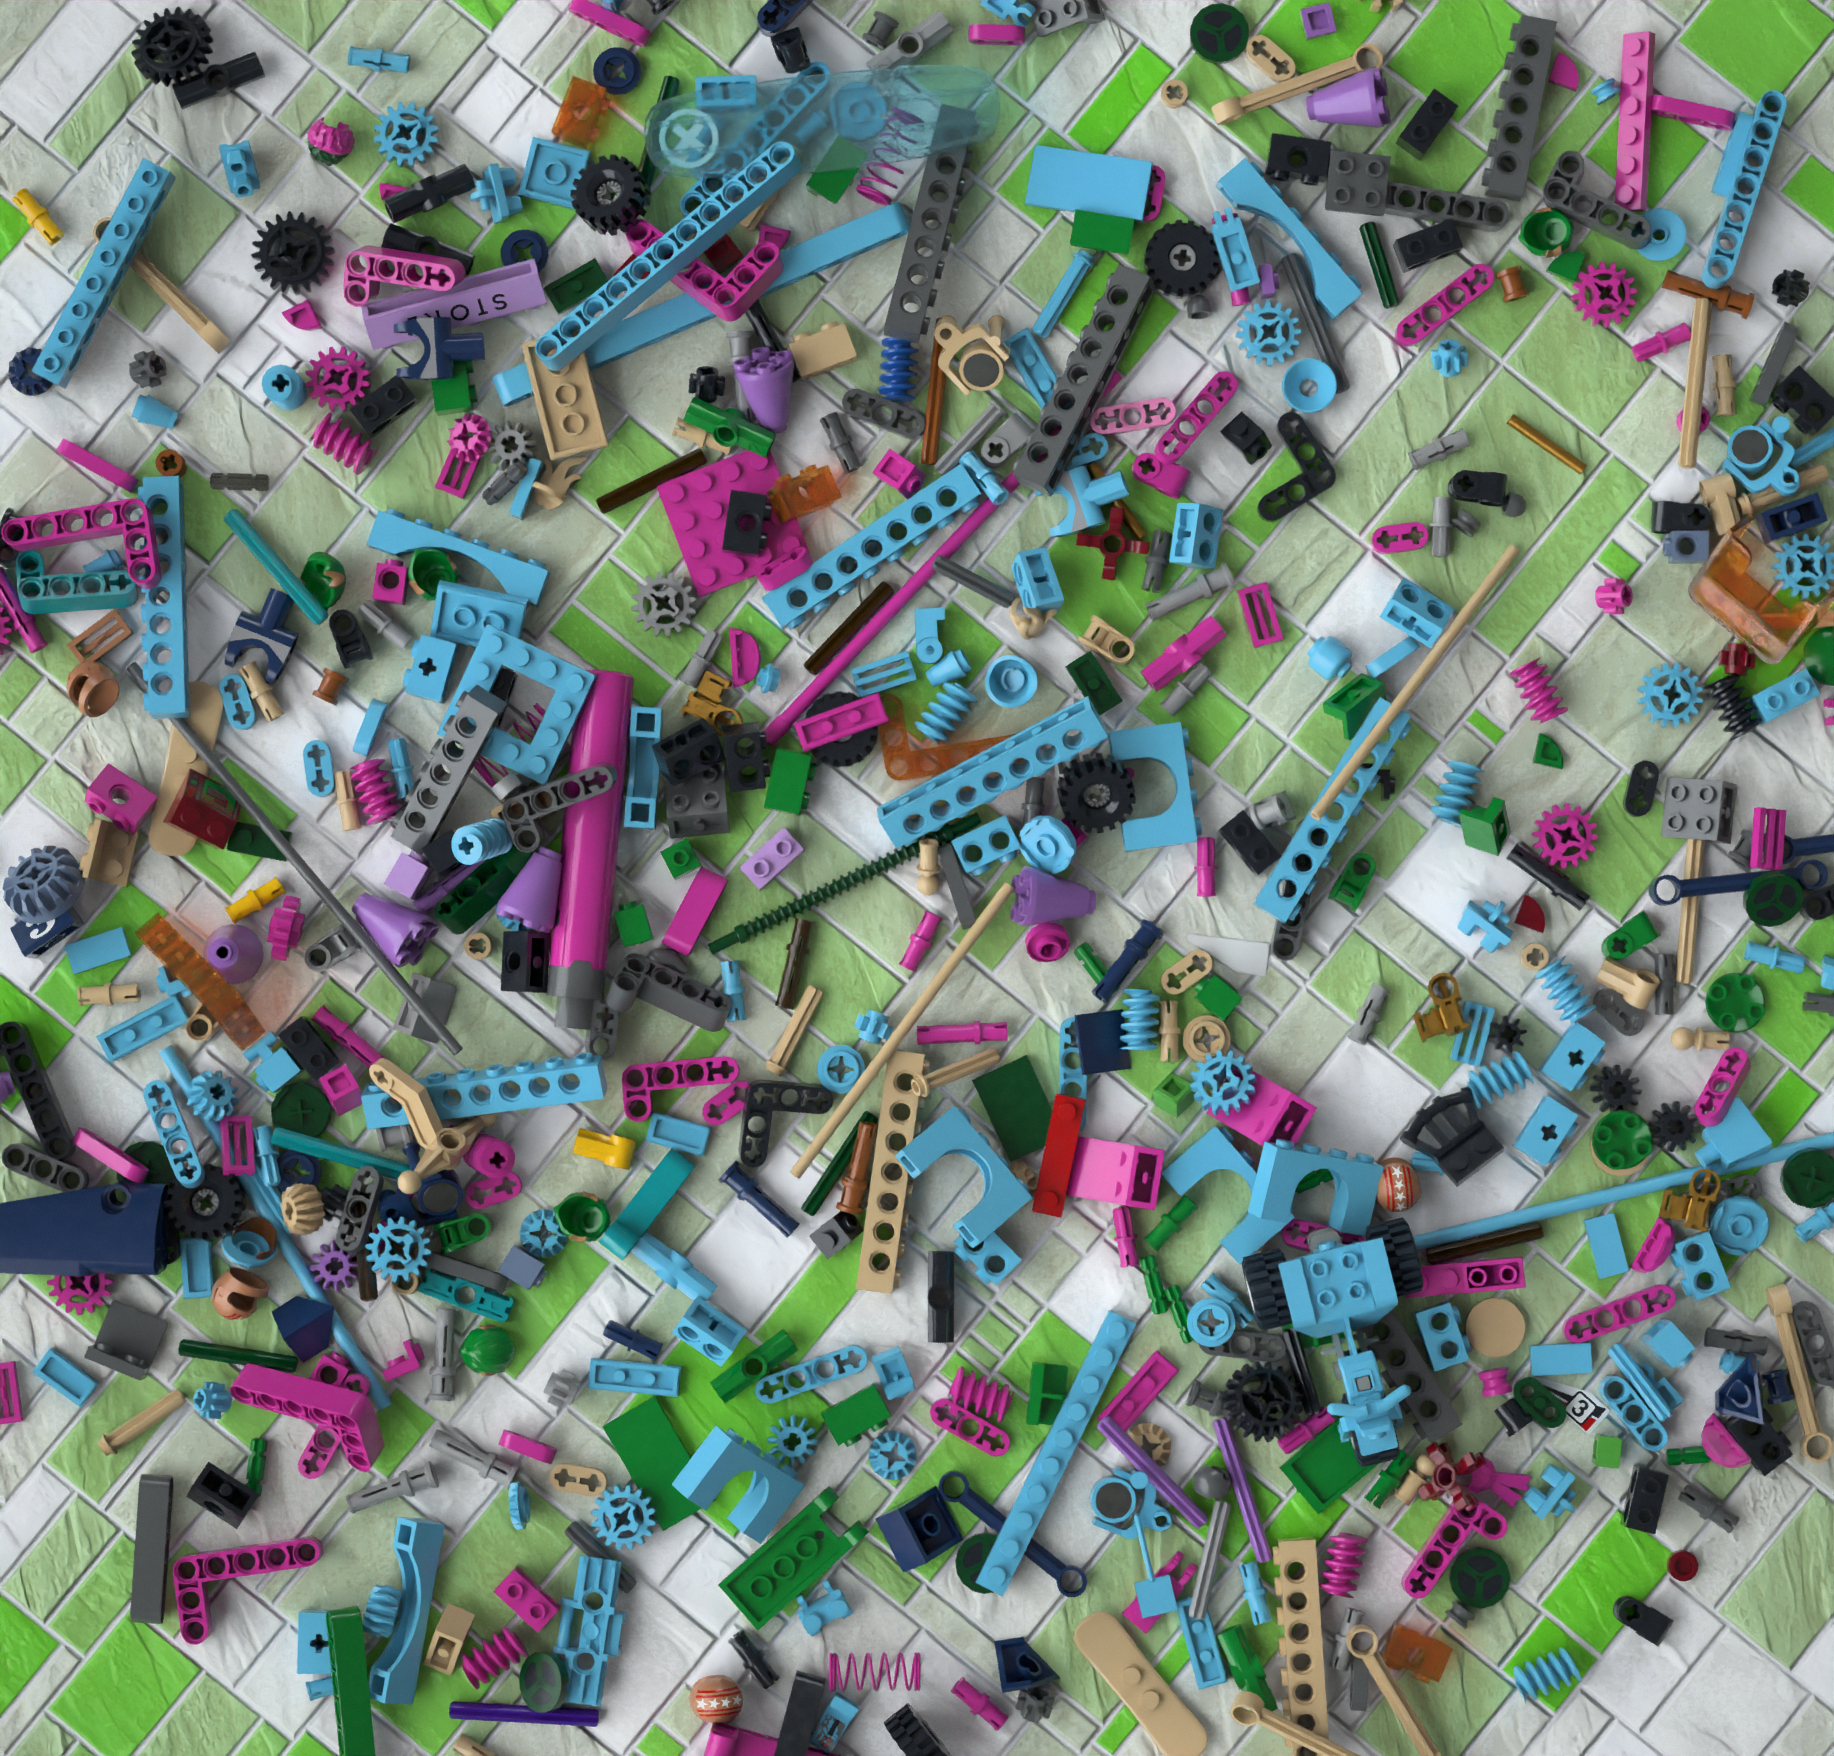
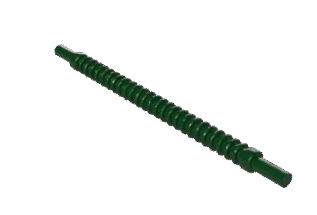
M976 812L952 825L946 823L939 831L932 832V835L926 833L924 839H936L939 842V846H942V842H951L956 839V835L981 824L982 821ZM919 837L916 843L907 847L905 845L901 846L902 849L899 851L895 848L893 854L887 852L885 858L879 856L877 862L871 860V864L868 866L863 864L862 869L856 867V872L851 873L848 871V876L840 875V880L832 879V884L826 882L824 888L818 886L816 892L810 890L809 895L805 896L802 894V898L799 900L794 898L793 903L787 901L785 907L779 905L777 911L771 909L769 915L763 913V917L760 919L755 917L754 922L748 920V925L746 926L740 924L734 927L733 932L708 944L712 955L738 942L744 944L750 941V936L757 937V933L760 931L764 934L766 928L772 930L774 924L780 926L782 920L788 922V918L791 916L796 918L797 913L803 915V910L808 909L811 911V906L819 907V902L827 903V898L830 897L833 900L835 894L841 896L843 890L849 892L851 886L857 888L858 883L865 884V880L868 878L872 881L874 875L880 877V873L882 871L888 873L890 867L896 869V865H904L903 861L905 860L911 862V857L913 856L919 858V841L922 839Z

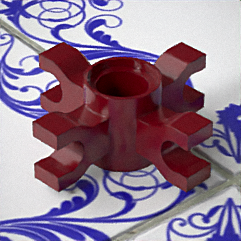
M1111 507L1109 529L1102 536L1077 533L1076 545L1099 548L1102 554L1105 555L1102 579L1115 580L1118 556L1124 552L1149 554L1150 542L1129 540L1121 532L1124 508ZM1110 535H1116L1121 540V547L1117 552H1110L1105 546L1106 538Z
M1433 1442L1425 1449L1430 1458L1435 1462L1436 1467L1432 1474L1433 1481L1417 1490L1422 1501H1426L1429 1498L1432 1501H1436L1449 1490L1453 1496V1502L1457 1511H1462L1465 1508L1467 1511L1473 1510L1479 1504L1468 1487L1472 1481V1472L1487 1463L1482 1452H1478L1476 1455L1469 1452L1459 1462L1455 1463L1447 1442H1443L1440 1445L1437 1442Z

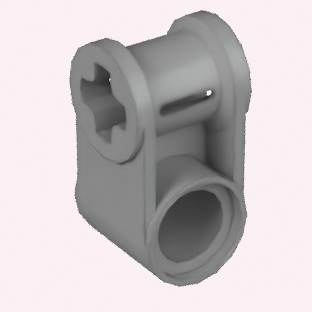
M1017 413L1013 414L985 441L981 450V460L986 466L991 468L1002 466L1016 452L1018 453L1027 446V438L1032 429ZM990 447L994 450L997 448L1001 449L1000 458L996 455L992 458L989 456Z
M1286 790L1260 800L1261 802L1250 806L1251 818L1259 830L1269 827L1273 828L1296 819Z
M340 924L306 949L304 961L309 969L316 972H324L340 961L349 958L362 947L343 924ZM340 936H342V938H343V939L345 940V942L347 943V945H348L347 947L344 945V943H343L342 940L340 939ZM323 950L326 953V962L323 965L314 966L312 964L311 955L314 951Z

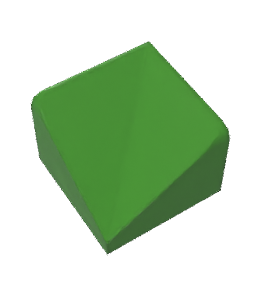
M1171 1072L1153 1090V1100L1157 1107L1178 1118L1195 1101L1193 1095L1196 1092L1191 1090L1190 1082Z
M1596 1434L1592 1454L1593 1464L1619 1469L1622 1439Z

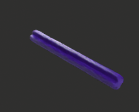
M456 1701L451 1702L449 1707L451 1719L596 1727L599 1723V1711L597 1709L560 1707L554 1712L537 1713L527 1705Z

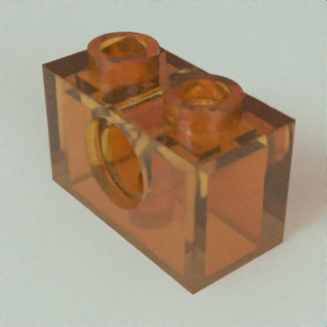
M573 76L551 130L553 137L586 150L590 142L595 143L600 130L597 122L600 115H606L611 99L607 98V89ZM585 107L591 111L590 116L585 120L575 118V112L579 108Z
M816 464L799 471V476L792 478L790 474H787L774 481L775 486L767 491V494L781 525L832 506L842 498L828 465L817 468ZM799 487L806 490L808 497H804L800 493Z
M1394 1621L1380 1655L1386 1660L1385 1663L1388 1667L1399 1672L1404 1667L1414 1672L1413 1678L1429 1684L1430 1680L1439 1682L1453 1649L1443 1642ZM1413 1647H1419L1423 1652L1422 1658L1417 1662H1410L1407 1659V1653Z

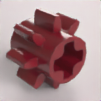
M1728 643L1727 651H1719L1718 666H1725L1724 674L1747 676L1748 669L1755 668L1756 653H1749L1750 645Z

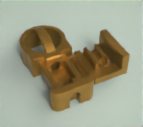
M706 670L697 689L699 695L696 697V691L689 693L688 701L681 709L682 716H686L689 713L699 719L704 718L717 731V734L722 737L723 732L719 730L717 720L727 725L743 724V717L740 712L723 704H718L723 700L720 698L724 689L728 690V687L733 682ZM712 678V679H714V680H716V681H718V682L724 684V686H721V685H719V684H717V683L711 681L710 679ZM731 712L736 716L738 723L720 714Z
M1439 973L1433 976L1429 981L1428 990L1436 1010L1431 1008V1012L1425 1015H1421V1012L1413 1014L1422 1043L1426 1042L1428 1038L1443 1034L1442 1030H1444L1446 1036L1451 1037L1468 1031L1471 1028L1470 1022L1465 1023L1458 1001L1462 999L1456 979L1447 973ZM1443 979L1450 980L1454 984V992L1450 997ZM1437 981L1444 999L1438 998L1433 993V985ZM1421 1017H1422V1020H1423V1023H1424V1026H1425L1426 1031H1424L1422 1022H1421V1020H1419V1018H1421Z
M1710 1169L1696 1171L1690 1180L1689 1195L1693 1196V1198L1687 1197L1686 1194H1683V1198L1672 1195L1673 1191L1665 1189L1659 1216L1678 1221L1686 1219L1687 1223L1682 1222L1684 1227L1703 1232L1708 1231L1709 1228H1706L1705 1224L1711 1201L1716 1202L1717 1194L1721 1188L1719 1176ZM1705 1172L1701 1193L1699 1194L1695 1188V1179L1699 1173ZM1712 1173L1716 1177V1188L1711 1195L1706 1196Z

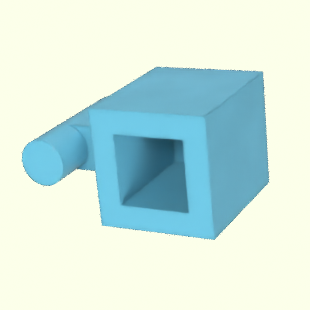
M272 1031L268 1032L243 1052V1055L249 1062L258 1056L262 1058L264 1062L254 1069L258 1074L255 1080L265 1092L270 1089L272 1093H277L305 1070L287 1047H281L275 1053L271 1050L270 1046L278 1041L277 1036Z

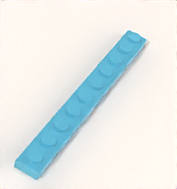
M1108 1310L975 1583L1001 1596L1004 1595L1136 1323Z

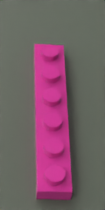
M1650 31L1623 34L1615 204L1632 212L1647 211L1655 33Z

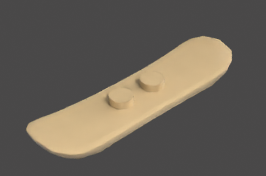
M189 682L190 717L184 719L208 748L214 752L223 711L222 696L216 687L207 683ZM173 724L158 799L148 835L149 843L154 851L166 856H183L193 848L196 839L169 826L163 821L189 769L191 768L208 777L210 767Z
M1100 1611L1084 1618L1074 1632V1641L1077 1648L1121 1698L1163 1755L1200 1756L1207 1747L1205 1728L1158 1674L1119 1621L1110 1613Z

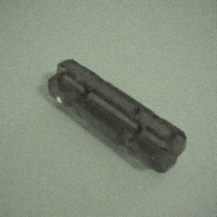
M211 473L210 486L215 490H224V487H227L228 490L252 491L255 488L256 491H267L270 485L269 476L266 474H256V476H253L252 474L227 473V475Z

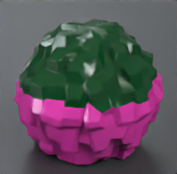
M322 117L317 122H314L307 132L308 149L316 161L325 163L327 166L337 165L349 155L354 147L355 139L353 138V132L349 129V125L343 124L340 121L337 129L327 126L323 122L324 117Z

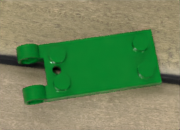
M830 1486L824 1489L812 1502L718 1584L757 1630L763 1627L869 1533L868 1529L858 1520L842 1536L838 1537L820 1517L839 1498ZM817 1531H822L824 1533V1537L822 1539H818L815 1534Z

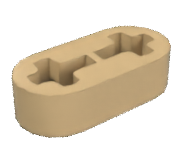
M1256 35L1249 39L1245 54L1253 65L1275 83L1292 79L1295 73V63L1289 55L1264 35ZM1261 43L1264 44V52L1269 56V58L1267 59L1261 53L1255 56L1253 54L1254 47L1252 45L1255 44L1259 46ZM1274 60L1278 65L1286 63L1288 65L1286 71L1289 74L1281 73L1277 75L1275 73L1277 67L1271 61Z
M1195 950L1172 965L1161 976L1163 990L1169 994H1179L1207 975L1212 968L1210 955L1203 950ZM1196 955L1198 958L1204 957L1206 959V962L1203 964L1205 967L1204 971L1201 972L1199 969H1195L1191 973L1188 972L1187 968L1194 963L1193 956ZM1183 971L1186 976L1179 981L1181 987L1179 989H1176L1174 986L1169 988L1166 984L1169 981L1168 974L1172 973L1176 976Z
M561 1463L556 1465L551 1471L550 1482L559 1491L597 1496L606 1489L607 1477L598 1468ZM562 1469H567V1474L577 1477V1481L569 1480L565 1485H561L560 1479L556 1478L555 1475L561 1473ZM592 1474H596L597 1480L602 1481V1485L597 1486L595 1490H590V1484L580 1482L581 1478L589 1479Z

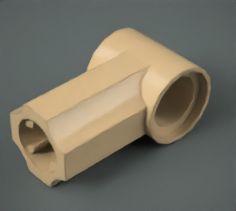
M1730 473L1699 481L1701 497L1705 506L1709 507L1717 537L1742 530L1743 526L1735 502L1736 489Z
M1608 956L1594 980L1622 994L1627 1003L1641 1009L1648 1007L1660 983V979L1654 973L1646 969L1634 970Z

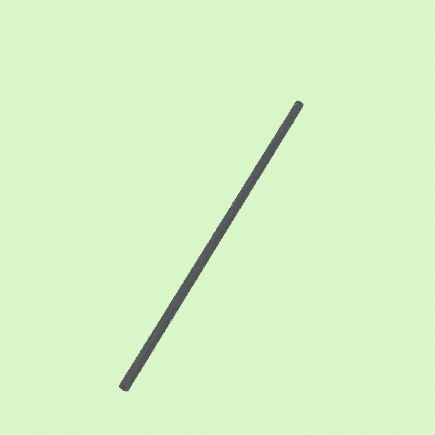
M133 662L127 667V671L143 690L148 693V681L143 679V670L136 662ZM168 718L454 1056L458 1054L463 1047L184 718Z

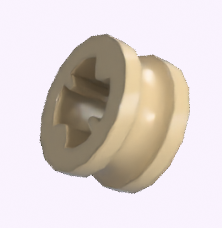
M1177 79L1167 81L1161 91L1163 104L1172 109L1180 108L1184 105L1188 97V89L1185 83ZM1179 88L1181 90L1179 96H1182V98L1179 100L1175 97L1170 100L1168 98L1170 92H1166L1167 89L1175 90Z
M473 933L465 941V952L473 959H485L492 951V942L483 933ZM484 939L486 942L483 945L486 947L485 952L481 953L478 951L474 954L470 949L474 948V946H470L472 940L480 941Z
M1536 943L1530 944L1521 951L1520 960L1522 965L1528 970H1541L1548 963L1549 954L1544 946ZM1533 948L1539 950L1537 954H1542V960L1537 961L1536 966L1531 965L1532 961H1527V954H1531Z

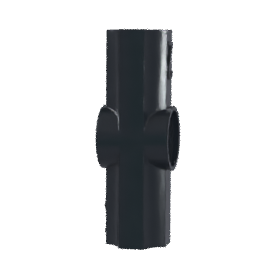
M252 52L222 65H211L204 72L192 76L191 81L183 79L179 86L173 83L172 87L183 110L216 96H227L232 90L266 76L256 52ZM222 74L226 76L223 85L219 87L212 86V79L216 75Z
M463 164L438 176L434 174L412 184L411 188L387 197L383 200L389 218L395 224L422 211L426 213L446 204L447 200L471 191L476 186L470 170L466 164Z
M392 223L387 228L383 237L382 248L421 254L424 246L433 245L436 247V252L433 256L456 259L463 264L466 273L465 277L470 274L475 258L474 254L437 241L432 236H424Z
M928 1251V1342H954V1251ZM939 1288L947 1290L950 1295L949 1301L944 1305H937L932 1300L933 1292Z

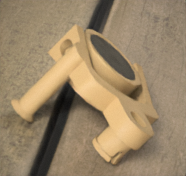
M950 315L942 316V319H939L935 325V339L944 348L939 355L938 366L966 396L971 392V389L977 391L990 390L996 387L1002 380L1005 361L1009 358L1010 348L1001 341L1002 330L1006 324L1001 316L995 315L990 317L988 320L990 331L980 323L972 324L963 330L957 324L955 318ZM977 338L985 339L986 341H976L966 346L961 354L959 372L950 365L953 356L968 342Z

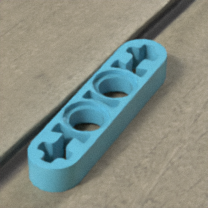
M1075 1017L1066 1019L1060 1027L1059 1094H1064V1088L1068 1083L1076 1082L1082 1090L1079 1098L1087 1100V1075H1082L1081 1065L1079 1068L1072 1070L1067 1068L1064 1062L1065 1056L1068 1053L1077 1052L1079 1054V1048L1064 1049V1042L1071 1044L1070 1034H1065V1028L1070 1027L1071 1022H1075ZM1086 1103L1080 1132L1084 1129L1086 1125Z
M160 1080L152 1081L144 1089V1100L174 1174L184 1187H198L205 1178V1171L174 1094L165 1082ZM158 1089L163 1093L161 1097L166 1105L162 1108L154 1098L155 1091ZM168 1114H174L177 1118L175 1125L171 1128H163L161 1125L163 1117ZM178 1140L187 1142V1148L182 1154L172 1153V1145ZM188 1161V1164L194 1170V1177L192 1179H188L185 1176L187 1171L182 1162Z
M850 1345L769 1374L757 1382L755 1388L756 1396L763 1403H774L855 1374L866 1366L867 1354L862 1347ZM853 1350L855 1354L862 1355L863 1359L859 1360L858 1367H854L852 1363L843 1365L846 1372L839 1373V1365L834 1356L840 1355V1361L847 1359L849 1352ZM827 1360L833 1364L834 1373L832 1376L824 1378L817 1373V1365L821 1361ZM793 1371L804 1373L806 1376L804 1386L800 1388L792 1387L788 1380L789 1375ZM784 1376V1385L789 1391L788 1393L783 1394V1389L780 1388L773 1392L774 1397L769 1398L767 1394H761L760 1390L764 1388V1382L769 1381L770 1385L780 1383L777 1377Z

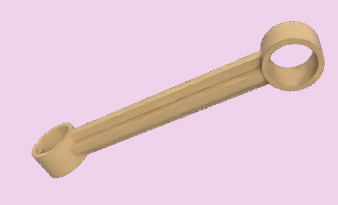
M1363 44L1356 49L1352 57L1240 98L1233 97L1219 102L1211 107L1217 125H1224L1233 122L1250 112L1361 72L1365 69L1358 65L1356 57L1363 51L1372 52L1377 57L1375 68H1380L1383 63L1382 52L1373 44Z
M111 217L102 218L95 224L93 236L97 243L100 241L101 229L109 224ZM138 250L130 267L219 354L231 340Z
M1785 1284L1766 1288V1298L1771 1314L1775 1319L1804 1436L1800 1441V1450L1807 1459L1821 1463L1831 1457L1834 1446L1831 1438L1822 1433L1792 1317L1793 1309L1790 1295ZM1815 1436L1823 1437L1827 1443L1826 1451L1820 1457H1813L1807 1453V1443Z
M1357 1624L1351 1627L1346 1634L1347 1647L1355 1657L1362 1658L1420 1756H1442L1377 1650L1378 1639L1374 1631L1364 1624ZM1358 1632H1368L1372 1635L1373 1641L1368 1649L1359 1651L1352 1647L1353 1636Z
M1243 1691L1235 1696L1230 1714L1241 1725L1254 1726L1258 1723L1322 1756H1360L1264 1708L1263 1700L1252 1692Z

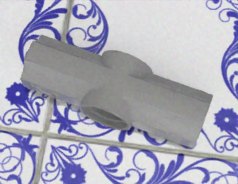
M938 10L912 30L902 33L898 40L874 56L866 64L882 85L909 64L919 61L923 54L951 35L954 30L946 17ZM907 41H913L918 45V50L908 54L902 50V46Z

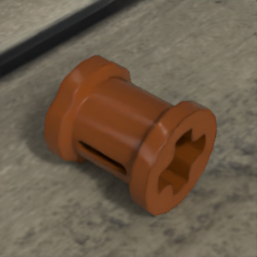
M1521 266L1511 267L1495 274L1496 278L1501 281L1505 295L1503 297L1504 303L1513 302L1530 295L1529 290L1524 288L1520 274L1522 271Z
M164 450L156 458V468L164 476H179L181 478L187 470L185 459L174 450ZM167 460L174 461L177 464L175 470L173 468L168 469L165 465Z
M324 667L323 672L325 675L318 690H314L312 695L337 706V696L342 685L347 683L349 678Z

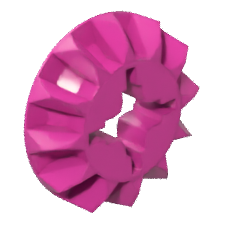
M465 414L464 417L455 419L456 424L454 427L448 429L451 433L450 439L446 441L451 447L450 453L466 462L479 459L486 453L491 442V429L488 422L476 414ZM468 432L477 434L469 438L468 442L461 440L467 436Z

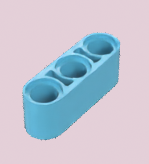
M1615 1375L1603 1377L1598 1386L1599 1394L1642 1447L1651 1451L1663 1449L1668 1441V1434L1665 1428L1623 1378ZM1613 1381H1618L1621 1385V1391L1616 1397H1610L1607 1394V1387ZM1631 1405H1637L1640 1409V1415L1634 1421H1629L1626 1417V1411ZM1653 1428L1657 1429L1659 1432L1658 1441L1654 1444H1647L1645 1440L1646 1432Z

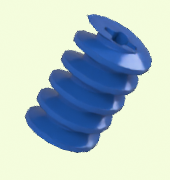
M893 337L882 340V345L888 348L881 352V357L888 360L880 364V369L887 372L879 377V381L887 384L879 387L878 390L880 394L886 396L883 399L906 402L915 400V396L907 393L908 390L916 388L915 384L908 382L909 378L917 377L916 372L909 370L910 366L918 365V361L910 358V355L919 353V349L911 346L913 342Z

